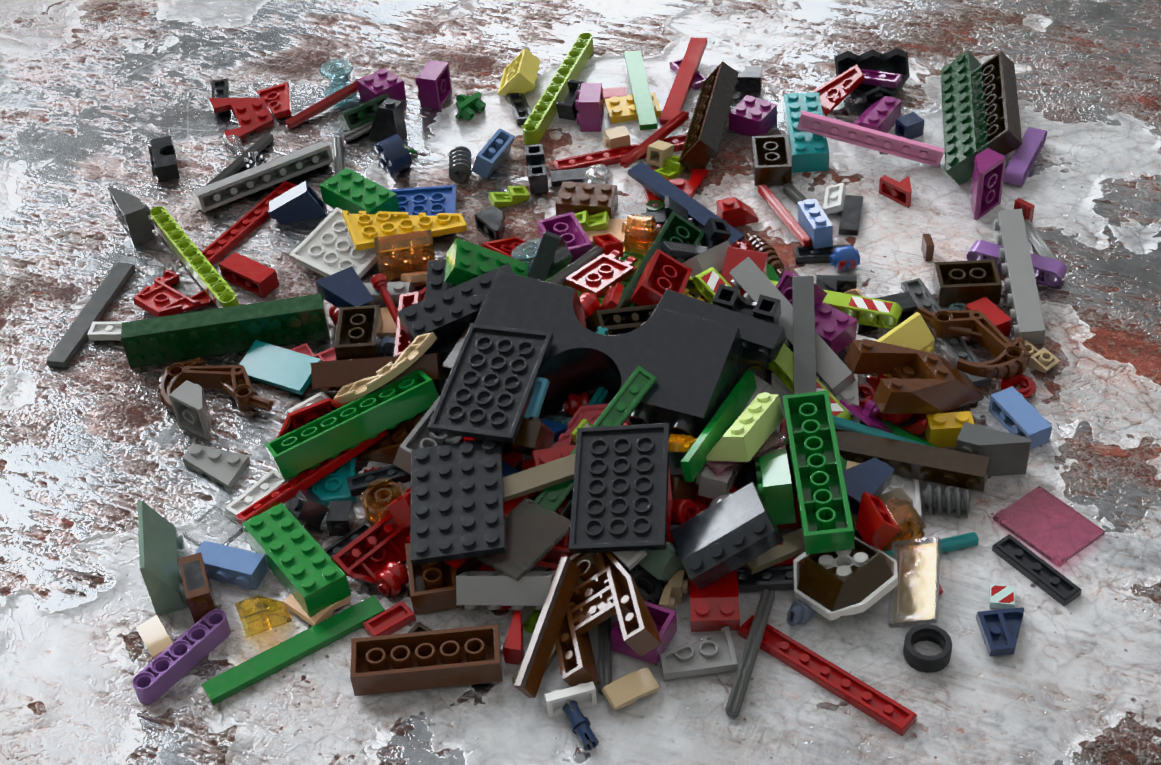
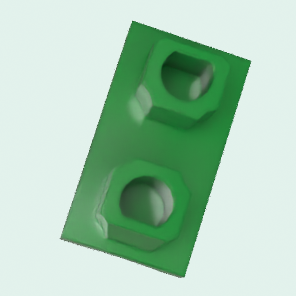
M479 91L472 96L459 94L456 97L457 102L455 105L457 106L458 113L455 117L458 120L463 117L470 121L475 116L474 109L482 113L486 107V103L481 100L482 94Z

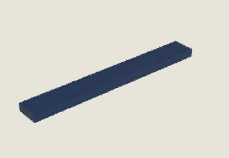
M642 161L628 170L630 177L660 199L665 201V196H669L688 210V218H692V222L703 229L709 218L722 220ZM728 224L731 236L728 239L729 243L735 244L736 240L739 242L744 240V235Z

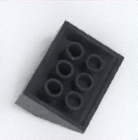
M753 482L671 530L681 562L690 580L700 590L784 541Z

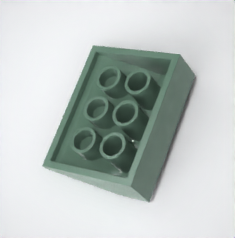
M142 500L137 501L139 565L156 615L183 610L186 595L178 562L179 558L185 557L184 553L181 552V549L185 548L183 536H178L176 527Z

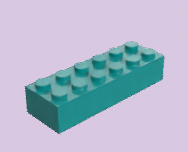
M792 92L784 94L783 113L786 134L789 140L792 173L829 171L827 137L797 129L802 110L823 116L819 92Z

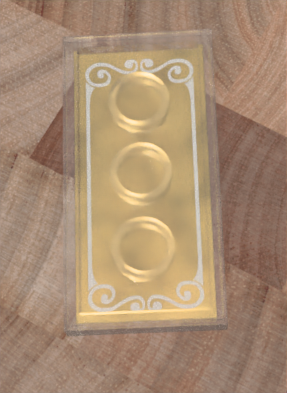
M939 536L892 542L891 557L897 560L898 585L889 592L888 625L890 628L938 623L941 550Z

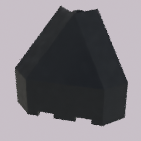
M898 48L884 54L873 49L861 55L846 51L834 57L836 77L856 64L859 69L902 75V81L897 88L859 84L852 92L870 104L875 103L884 96L895 97L910 77L908 53Z

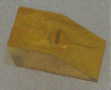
M256 595L235 603L246 638L292 622L288 609L283 605L282 601Z

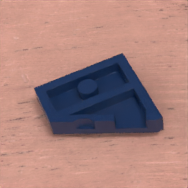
M1023 607L977 612L976 620L989 657L1014 654L1024 614Z

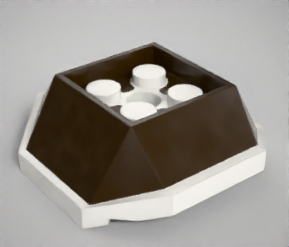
M855 536V549L815 554H806L804 552L793 560L795 598L830 621L839 619L840 616L865 612L898 585L897 560Z

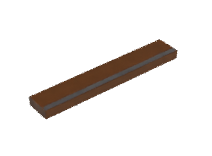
M561 557L514 684L528 698H535L581 572V569L568 557Z

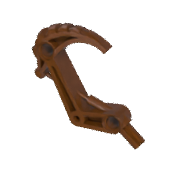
M920 306L917 308L916 312L920 313L924 321L929 324V328L932 329L934 336L938 338L971 336L995 357V359L986 362H970L960 358L957 361L956 368L958 370L978 377L996 379L1011 378L1025 372L1030 358V353L1024 348L1025 340L1022 337H1016L1015 341L1008 340L982 312L976 310H940L934 314Z
M197 357L192 361L176 362L164 368L158 379L157 391L160 400L172 413H174L169 395L186 380L198 384L202 388L224 389L236 400L237 407L242 412H249L254 408L265 411L272 410L273 401L258 396L250 384L245 367L242 365L206 366L204 359Z

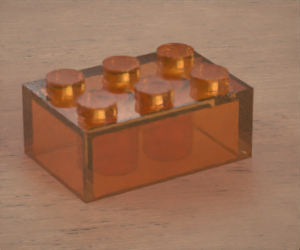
M431 229L374 238L379 273H383L387 281L401 279V274L427 271L428 261H436Z

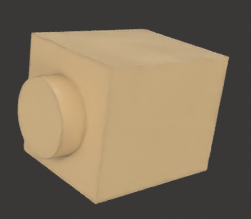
M625 125L604 130L605 137L602 140L605 148L613 149L631 145L630 134Z
M658 140L648 145L646 163L662 168L665 159L673 156L674 144Z

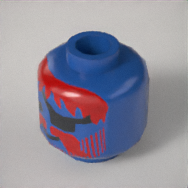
M851 245L836 247L833 254L830 255V264L838 272L853 271L860 264L859 251L855 250Z

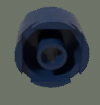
M398 134L390 136L374 145L375 151L381 157L378 159L382 168H386L389 176L395 175L413 164L408 149H405L402 145L404 142Z

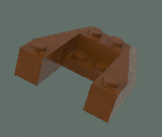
M862 339L852 340L844 362L853 374H890L893 377L891 379H881L873 397V402L882 414L942 413L982 401L984 398L964 372L958 370L956 366L935 353Z
M610 552L575 553L569 557L581 569L555 641L562 679L571 687L592 681L594 685L600 682L588 631L616 613L624 642L638 655L643 656L661 644L657 626L634 579Z

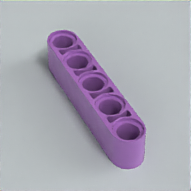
M1032 127L1027 128L1022 138V145L1016 149L1005 170L1004 183L1018 186L1024 185L1045 144L1046 130Z
M983 240L975 241L966 255L967 260L995 259L998 272L1002 273L1001 265L1004 262L999 259V248H1001V245L997 246L995 243ZM1031 253L1036 282L1053 287L1060 285L1067 272V266L1061 261Z
M214 609L204 615L133 678L132 685L140 703L151 704L157 701L230 635L231 629L226 613L223 610Z

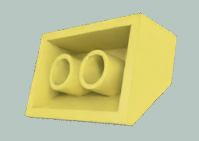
M525 48L504 69L497 94L506 96L509 93H523L525 95L527 92H531L536 86L535 81L538 78L537 73L540 70L541 60Z
M918 312L876 340L877 342L920 351L935 352V338ZM883 374L889 379L893 378L890 374Z

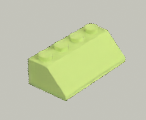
M767 392L758 394L706 456L707 461L749 462L784 419L779 394Z

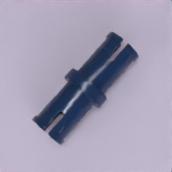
M569 701L573 711H571L567 703L563 706L562 710L571 723L570 728L574 734L578 735L584 750H592L588 740L591 741L594 748L599 744V741L590 728L591 723L582 714L577 701Z

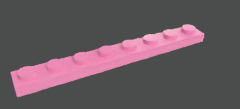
M803 110L797 129L935 167H939L945 149Z

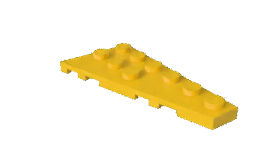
M342 210L343 220L356 251L467 231V224L462 214L438 213L436 216H426V213L408 215V212L379 211L376 214H366V211H359V214H349V211Z

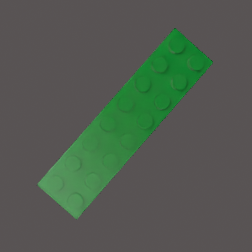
M417 369L265 444V447L275 468L283 479H293L300 472L306 469H313L320 462L326 459H333L340 452L346 449H353L360 442L366 439H373L378 436V433L384 430H391L398 423L404 420H411L424 410L428 411L439 395L432 379L423 371Z
M828 390L782 396L784 418L806 554L855 549L853 523Z

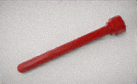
M383 273L376 274L370 279L373 288L380 292L397 327L398 310L387 290L388 281Z

